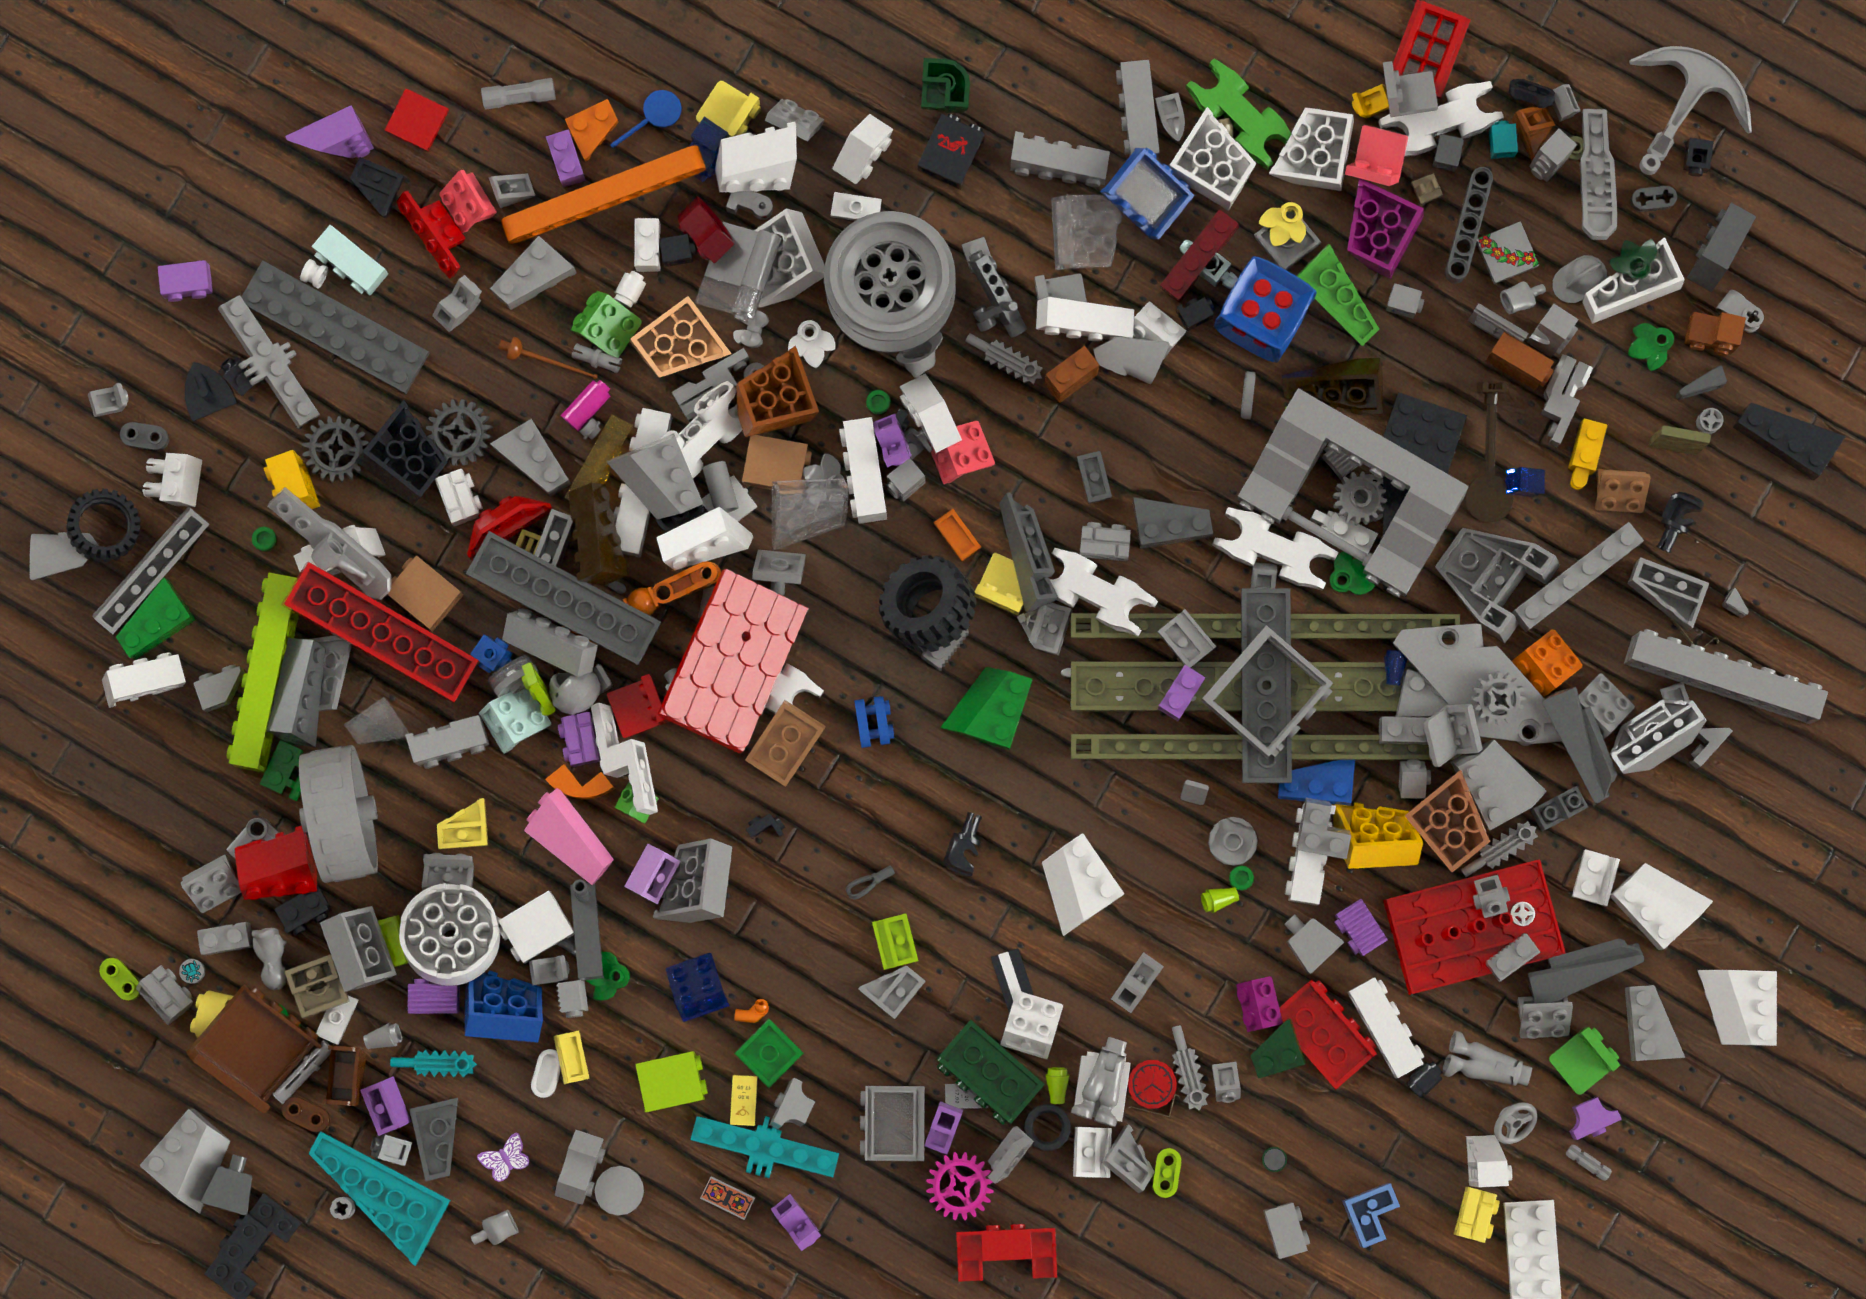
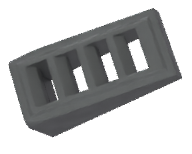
M1722 365L1715 367L1681 388L1675 395L1676 399L1681 400L1722 388L1727 383Z

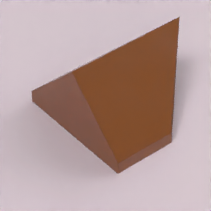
M1536 106L1518 110L1511 120L1513 124L1516 123V131L1531 161H1533L1551 128L1555 126L1548 109Z

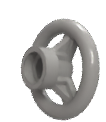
M1524 1102L1505 1107L1500 1112L1495 1123L1494 1134L1496 1139L1503 1144H1513L1527 1137L1537 1122L1535 1107ZM1527 1110L1529 1113L1523 1114L1519 1113L1518 1111ZM1528 1122L1527 1126L1520 1133L1516 1134L1522 1124ZM1503 1124L1507 1127L1506 1136L1502 1134Z

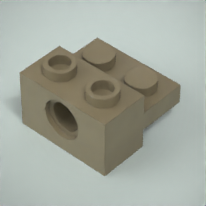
M331 954L284 971L291 993L295 997L303 1019L350 1002L347 992H344Z

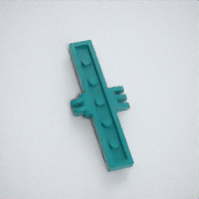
M699 1116L696 1117L691 1140L749 1155L746 1173H751L753 1164L757 1165L755 1175L760 1176L762 1167H766L765 1178H770L773 1164L776 1162L834 1177L840 1153L780 1138L781 1130L768 1127L770 1117L765 1116L763 1126L758 1125L756 1131Z

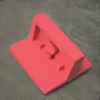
M464 170L458 171L439 193L442 202L446 205L462 233L467 232L474 223L491 218L497 213L473 172L466 174Z

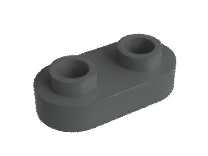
M129 422L120 431L122 442L129 447L161 451L169 444V434L160 426ZM131 430L136 432L133 438L128 437V433ZM159 434V439L155 442L152 441V436Z

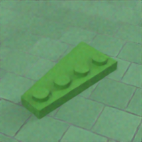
M1328 244L1297 277L1316 290L1315 300L1363 346L1379 330V327L1350 281L1332 247Z

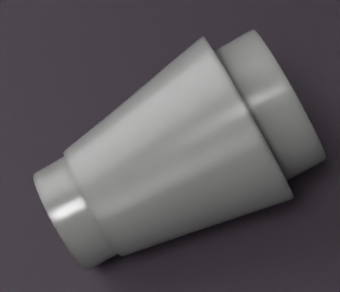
M387 1023L364 1035V1043L367 1049L397 1046V1043L402 1042L401 1030L396 1023Z

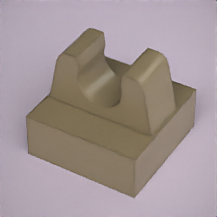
M1434 173L1411 182L1420 206L1443 196Z

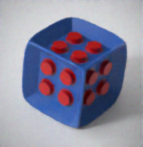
M1252 256L1229 293L1220 315L1215 320L1214 328L1224 337L1249 352L1268 361L1278 363L1300 327L1308 307L1314 301L1317 292L1304 280L1263 258Z

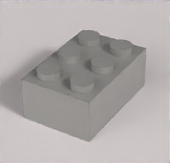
M372 906L340 913L320 922L344 992L374 985L397 975Z

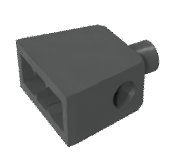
M233 1154L229 1168L218 1166L201 1203L247 1215L252 1175L243 1173L247 1158Z

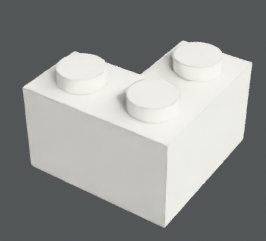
M869 114L850 132L832 169L854 184H857L862 178L867 179L873 170L871 166L872 161L875 162L881 152H885L891 144L892 139L889 137L893 129Z

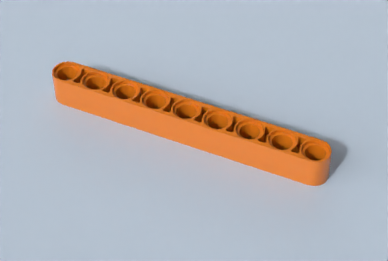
M690 146L506 216L501 220L508 243H518L702 173L706 170V166L699 146Z

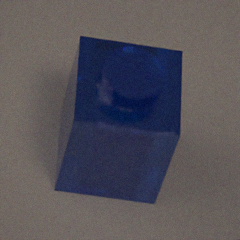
M1525 467L1507 470L1505 480L1507 494L1528 497L1545 494V470Z

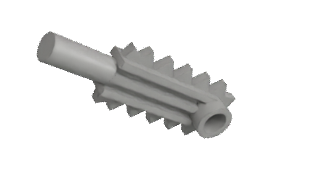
M971 333L967 336L965 342L985 352V361H990V365L998 363L999 369L1006 367L1007 374L1014 372L1015 379L1022 376L1024 383L1031 382L1034 384L1036 379H1042L1040 372L1043 368L1037 365V360L1029 362V356L1021 358L1020 351L1013 353L1012 346L1005 349L1004 342L999 343L996 340L989 344Z
M1528 821L1524 824L1517 823V830L1509 828V836L1501 833L1500 841L1493 839L1492 846L1485 845L1480 850L1481 857L1462 868V873L1465 877H1468L1485 865L1490 866L1492 869L1495 865L1500 866V859L1508 861L1509 854L1516 856L1517 848L1524 850L1525 843L1533 845V839L1538 837L1535 833L1536 827L1530 826Z
M1181 1025L1172 1027L1178 1051L1172 1057L1175 1059L1173 1064L1179 1066L1175 1073L1182 1076L1178 1083L1184 1085L1180 1092L1187 1095L1183 1102L1188 1104L1189 1110L1195 1108L1200 1111L1201 1106L1208 1105L1206 1098L1209 1094L1202 1091L1206 1084L1200 1082L1204 1075L1197 1073L1201 1067L1194 1063L1198 1056L1195 1055V1049H1187Z

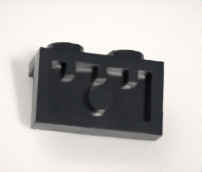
M317 885V892L299 894L275 908V911L285 927L286 934L290 935L293 933L296 936L308 929L306 925L315 921L317 924L329 917L327 913L331 912L332 908L319 885Z

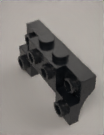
M263 1193L249 1214L246 1216L241 1215L233 1225L236 1229L232 1235H226L218 1246L221 1250L205 1272V1275L220 1285L233 1298L246 1299L258 1282L244 1271H246L273 1233L288 1243L303 1222L267 1193Z

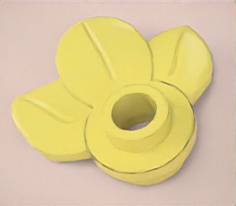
M1293 202L1285 203L1281 208L1266 210L1259 220L1261 226L1271 228L1270 241L1274 247L1285 244L1290 238L1296 243H1301L1306 235V226L1302 222V209ZM1288 211L1294 212L1295 217L1289 219L1286 216V213Z

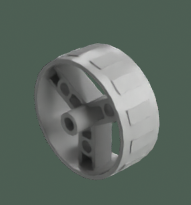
M353 745L337 746L301 754L299 757V778L303 808L299 809L303 832H308L314 860L324 883L339 882L377 873L378 856L373 820L378 819L377 807L374 796H368L363 770L355 747Z

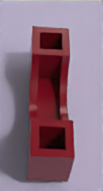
M1219 209L1161 283L1160 288L1180 303L1194 286L1209 262L1238 230L1239 224Z

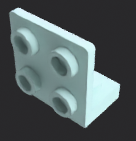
M526 688L515 694L509 692L489 702L479 712L503 754L511 751L520 741L551 725L549 718L541 714L539 702L533 700L529 689L527 690Z

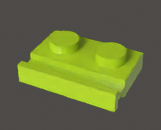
M907 914L872 922L884 970L919 961Z

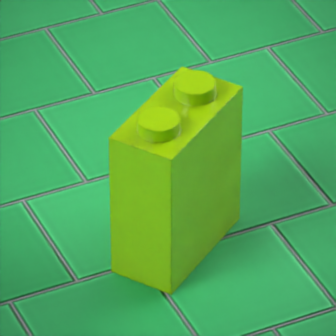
M694 1051L636 1064L645 1112L705 1100L704 1095L708 1094L705 1079L701 1080L699 1070H703L700 1055L696 1056Z

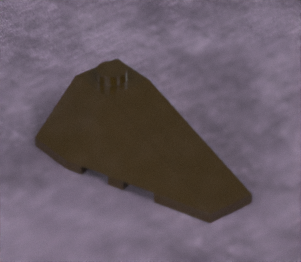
M1381 358L1353 359L1282 375L1284 398L1292 399L1299 388L1334 409L1340 407L1351 410V413L1358 415L1383 414Z

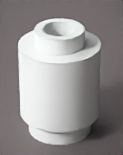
M631 271L630 274L624 273L615 291L616 296L614 299L621 305L631 308L633 304L637 303L646 285L643 281L644 277L635 271Z

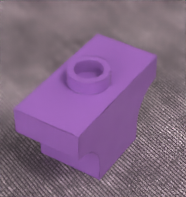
M1594 1097L1572 1107L1576 1115V1124L1570 1130L1573 1140H1578L1589 1134L1595 1137L1606 1132V1126L1622 1119L1618 1110H1606L1601 1105L1599 1098Z

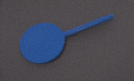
M658 90L651 93L646 98L643 107L646 119L614 141L611 147H616L648 122L657 127H669L676 123L682 110L678 97L667 90Z

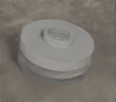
M529 655L521 656L507 663L490 676L488 683L498 698L509 692L515 694L525 688L521 676L525 675L522 668L523 665L531 662L539 674V670Z

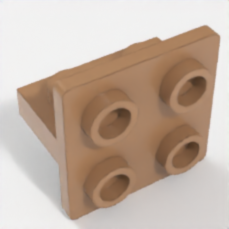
M1597 469L1595 509L1642 513L1650 484V474L1637 471Z

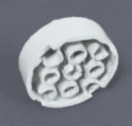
M446 883L431 886L417 894L402 914L399 935L401 947L412 969L427 981L446 986L467 983L483 974L492 964L498 953L500 931L495 912L489 901L481 893L463 884L446 885ZM447 931H455L453 937L444 936Z

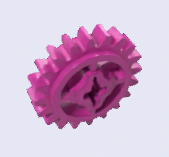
M956 1152L953 1154V1160H950L945 1155V1164L936 1161L935 1163L939 1170L930 1169L929 1171L935 1176L934 1179L926 1180L929 1184H933V1187L927 1189L926 1192L934 1193L935 1195L929 1201L930 1203L938 1201L939 1204L935 1209L936 1211L945 1208L944 1217L950 1212H953L954 1220L957 1219L959 1213L962 1214L964 1220L967 1219V1212L976 1217L975 1209L979 1208L981 1211H984L985 1209L981 1203L983 1201L991 1202L985 1196L986 1193H994V1190L987 1188L988 1184L993 1183L990 1179H986V1176L991 1171L981 1170L985 1164L984 1161L978 1165L975 1164L976 1155L971 1160H967L966 1152H964L961 1159L958 1158ZM955 1166L969 1167L975 1174L967 1177L962 1176ZM948 1171L951 1182L947 1188L940 1191L941 1177ZM954 1175L961 1182L966 1181L967 1185L964 1187L966 1197L959 1190L955 1191L953 1189L956 1185ZM980 1181L979 1195L975 1201H972L969 1193L970 1188ZM950 1196H958L965 1206L951 1205L945 1199Z

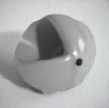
M593 671L578 677L571 673H558L553 675L550 680L549 696L553 706L561 712L575 715L589 709L600 694V682Z

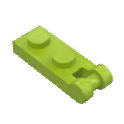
M531 662L523 665L522 668L525 675L521 676L525 688L529 689L534 701L540 702L542 715L548 716L553 714L555 707L550 699L547 686Z

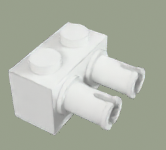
M166 453L165 460L148 459L147 464H153V466H146L147 472L149 474H163L162 483L146 482L143 487L150 488L151 490L143 489L144 496L160 497L159 501L174 506L196 507L202 460L188 454Z

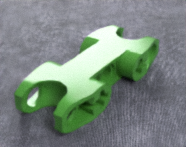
M1214 58L1210 62L1209 67L1218 79L1217 86L1212 89H1204L1195 82L1190 81L1186 85V90L1202 112L1208 107L1216 119L1221 115L1225 119L1230 118L1231 124L1240 133L1234 140L1242 146L1256 163L1269 170L1273 166V162L1266 153L1264 144L1271 139H1277L1286 145L1292 133L1284 120L1270 107H1267L1260 114L1242 96L1249 89L1246 82L1234 70Z

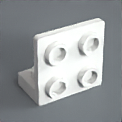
M1017 991L1000 1045L1047 1059L1063 1005Z

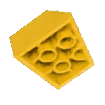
M1355 802L1354 806L1332 804L1336 806L1335 814H1333L1334 827L1350 830L1351 833L1347 859H1344L1348 869L1418 865L1423 841L1418 831L1405 817L1409 811L1380 806L1377 810L1364 808L1363 804Z

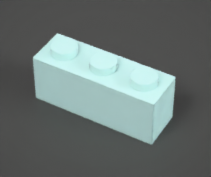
M331 225L327 227L312 245L316 252L314 256L323 264L329 262L333 265L334 269L332 271L340 278H349L353 282L351 286L360 294L365 291L371 295L388 275L385 268Z

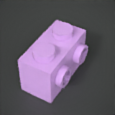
M647 844L624 887L658 904L681 861Z

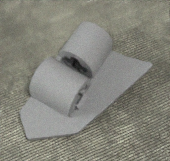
M1115 337L1093 350L1096 361L1100 366L1120 375H1131L1151 385L1170 344L1166 341Z
M61 532L58 535H31V580L82 567L88 559L84 557L85 554H79L76 551V547H72L67 532ZM82 533L87 541L99 546L90 533Z

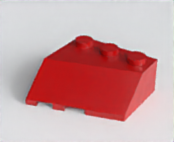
M302 825L295 827V832L285 834L284 831L277 833L274 839L268 841L259 839L235 847L239 887L244 900L317 892V867Z

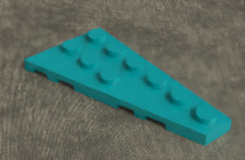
M320 1131L309 1151V1155L339 1184L341 1189L355 1201L357 1206L386 1234L409 1261L416 1266L451 1200Z

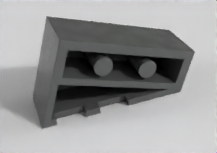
M1732 202L1726 210L1721 209L1714 220L1718 224L1716 227L1712 226L1705 237L1708 241L1706 245L1702 244L1695 256L1698 259L1688 274L1687 279L1712 292L1728 270L1756 216Z
M1133 497L1132 504L1140 549L1211 538L1213 535L1210 512L1207 509Z

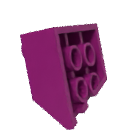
M1359 178L1347 252L1369 269L1391 279L1424 217V208Z

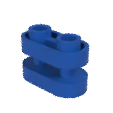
M883 696L874 697V705L865 706L864 699L854 700L861 748L871 747L870 739L880 738L881 745L890 744V739L894 738L893 725L887 724L886 715L891 714L889 700L884 701ZM876 714L878 728L869 730L867 715Z

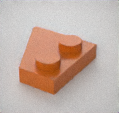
M608 99L565 119L585 162L591 158L590 155L598 145L602 144L606 139V135L618 124V119Z

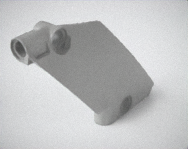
M1481 624L1401 630L1393 642L1448 705L1472 704L1474 706L1477 704L1476 701L1471 699L1472 696L1477 695L1473 687L1480 688L1479 679L1488 680L1487 673L1495 677L1496 672L1500 671L1502 677L1506 673L1511 674L1510 681L1514 678L1519 680L1516 686H1523L1525 689L1520 693V695L1526 697V700L1520 701L1524 710L1517 709L1516 712L1519 717L1510 716L1511 723L1509 724L1502 719L1501 725H1497L1495 719L1491 724L1486 722L1487 716L1481 719L1478 716L1481 710H1474L1480 737L1517 741L1522 746L1562 741L1542 704L1544 698L1498 646L1484 647ZM1442 635H1450L1453 638V644H1444L1442 642ZM1498 682L1492 684V686L1501 687L1503 684L1505 685L1506 683ZM1492 691L1496 701L1505 705L1501 695ZM1486 692L1484 693V696H1483V703H1485V702L1487 701V693H1486ZM1513 692V694L1511 695V704H1512V705H1513V702H1514V692ZM1503 709V710H1496L1495 712H1492V713H1493V714H1501V713H1504V712H1506V711ZM1523 728H1529L1533 732L1532 739L1524 738L1522 735Z

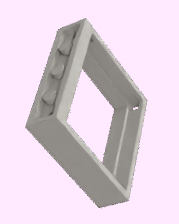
M1266 625L1206 693L1201 702L1263 756L1268 758L1272 754L1276 757L1285 747L1281 742L1287 736L1292 739L1300 729L1297 724L1302 718L1308 720L1317 710L1313 707L1319 699L1324 702L1333 692L1329 689L1333 682ZM1267 640L1321 686L1268 747L1214 701Z

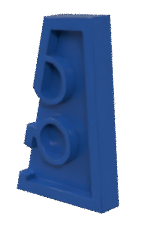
M1337 760L1292 770V783H1279L1278 799L1305 801V798L1328 801L1331 804L1351 806L1355 760Z

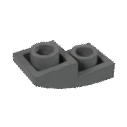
M1575 786L1530 811L1541 831H1544L1588 808V805L1578 787Z

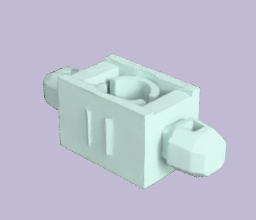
M1185 240L1180 246L1181 252L1185 254L1193 242ZM1217 253L1212 259L1216 267L1213 269L1205 268L1200 276L1214 287L1221 280L1223 282L1222 285L1232 289L1238 278L1232 272H1227L1231 267V263ZM1220 265L1221 268L1215 274V271L1218 269V266Z

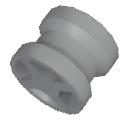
M1715 408L1705 409L1696 419L1698 430L1709 434L1715 433L1723 424V415Z

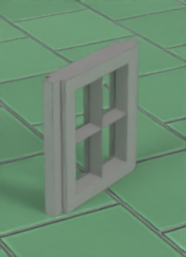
M1479 303L1468 319L1470 323L1497 339L1501 337L1503 332H1506L1523 343L1529 334Z

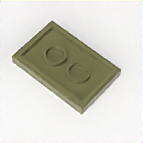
M1664 425L1650 438L1649 447L1697 455L1710 443L1711 435L1709 433Z

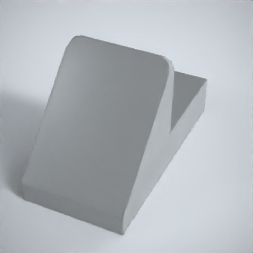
M1730 728L1701 729L1696 737L1705 745L1699 744L1691 753L1693 758L1689 763L1696 769L1701 767L1733 731Z

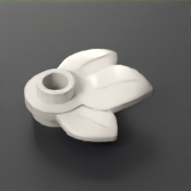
M812 320L802 322L798 327V334L791 338L788 344V351L796 346L799 356H803L805 361L814 368L819 367L822 363L824 351L835 350L833 336L829 332L821 330L819 324ZM807 329H812L814 331V335L808 337L805 335V331Z

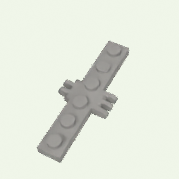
M240 295L220 305L218 310L250 356V358L241 362L238 366L240 369H244L247 366L251 367L244 372L246 377L255 373L256 376L249 381L251 385L265 379L297 428L316 419L320 415L288 368V365L291 364L289 359L296 355L294 350L285 354L284 351L291 347L290 343L287 342L281 346L278 342L272 344Z

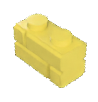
M1466 1187L1454 1235L1485 1243L1486 1238L1490 1239L1494 1227L1493 1224H1490L1492 1214H1497L1500 1203L1499 1200H1496L1497 1195Z

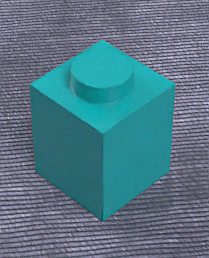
M1509 121L1495 122V125H1491L1489 129L1491 159L1515 157L1518 152L1516 123L1509 124Z

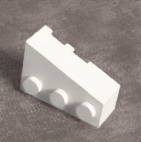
M926 374L900 386L903 395L899 397L905 409L908 410L918 427L921 426L936 453L962 440L944 399Z
M169 652L156 656L157 659L148 661L147 658L135 660L133 665L124 667L123 664L110 666L102 679L109 708L116 706V702L127 699L135 701L140 696L155 695L183 687L186 681L179 655H171Z

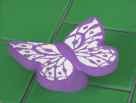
M519 1133L512 1134L506 1141L503 1149L501 1148L499 1151H486L477 1155L478 1160L485 1168L493 1169L492 1176L498 1182L508 1178L510 1170L513 1168L523 1169L529 1165L528 1156L521 1153L523 1143Z

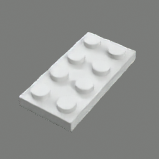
M1554 1200L1503 1203L1510 1299H1561Z

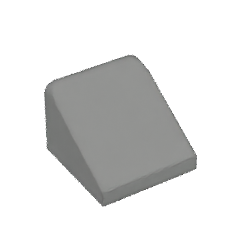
M1255 562L1254 566H1252L1251 588H1275L1277 565Z
M1734 587L1728 593L1722 603V607L1743 618L1749 611Z
M596 665L592 671L600 682V694L613 688V684L602 665Z
M1185 780L1180 799L1203 805L1209 787L1205 784Z

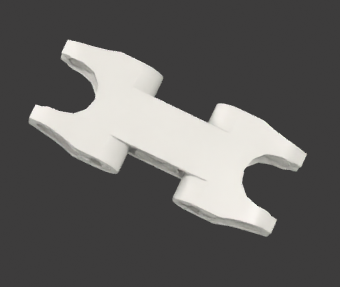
M1491 81L1465 84L1446 92L1449 103L1438 106L1436 111L1390 117L1389 114L1379 120L1380 128L1399 127L1403 129L1408 136L1405 156H1416L1437 147L1434 139L1435 136L1459 129L1461 137L1463 139L1482 133L1491 125H1495V122L1503 121L1504 116L1502 111L1484 113L1476 105V99L1493 88Z
M728 381L719 384L707 392L695 404L694 411L697 416L679 434L677 431H669L660 438L662 439L671 434L675 435L693 479L703 468V462L700 458L718 440L721 443H728L742 431L737 415V405L728 410V405L737 391L734 385Z
M1227 508L1225 516L1239 524L1241 535L1233 541L1215 537L1212 546L1221 550L1232 559L1249 566H1254L1258 556L1282 566L1279 573L1281 579L1297 586L1318 590L1324 589L1326 582L1311 573L1309 568L1310 561L1316 557L1335 560L1338 555L1337 551L1324 544L1318 538L1302 532H1296L1293 541L1269 532L1271 524L1268 520L1262 518L1261 515L1250 511Z
M1054 548L1051 554L1064 563L1063 574L1059 578L1050 579L1058 595L1057 601L1074 608L1080 598L1100 609L1095 618L1104 625L1116 631L1139 636L1142 630L1129 621V612L1138 604L1155 608L1158 603L1156 598L1145 592L1135 582L1123 576H1119L1115 584L1112 585L1093 575L1097 565L1091 560L1074 552Z
M786 663L781 673L777 676L765 708L776 714L784 700L792 704L794 697L804 691L821 697L824 690L812 682L805 673Z

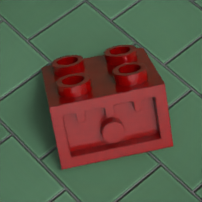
M650 674L642 676L641 681L607 693L623 738L631 737L669 722L657 716L662 702Z

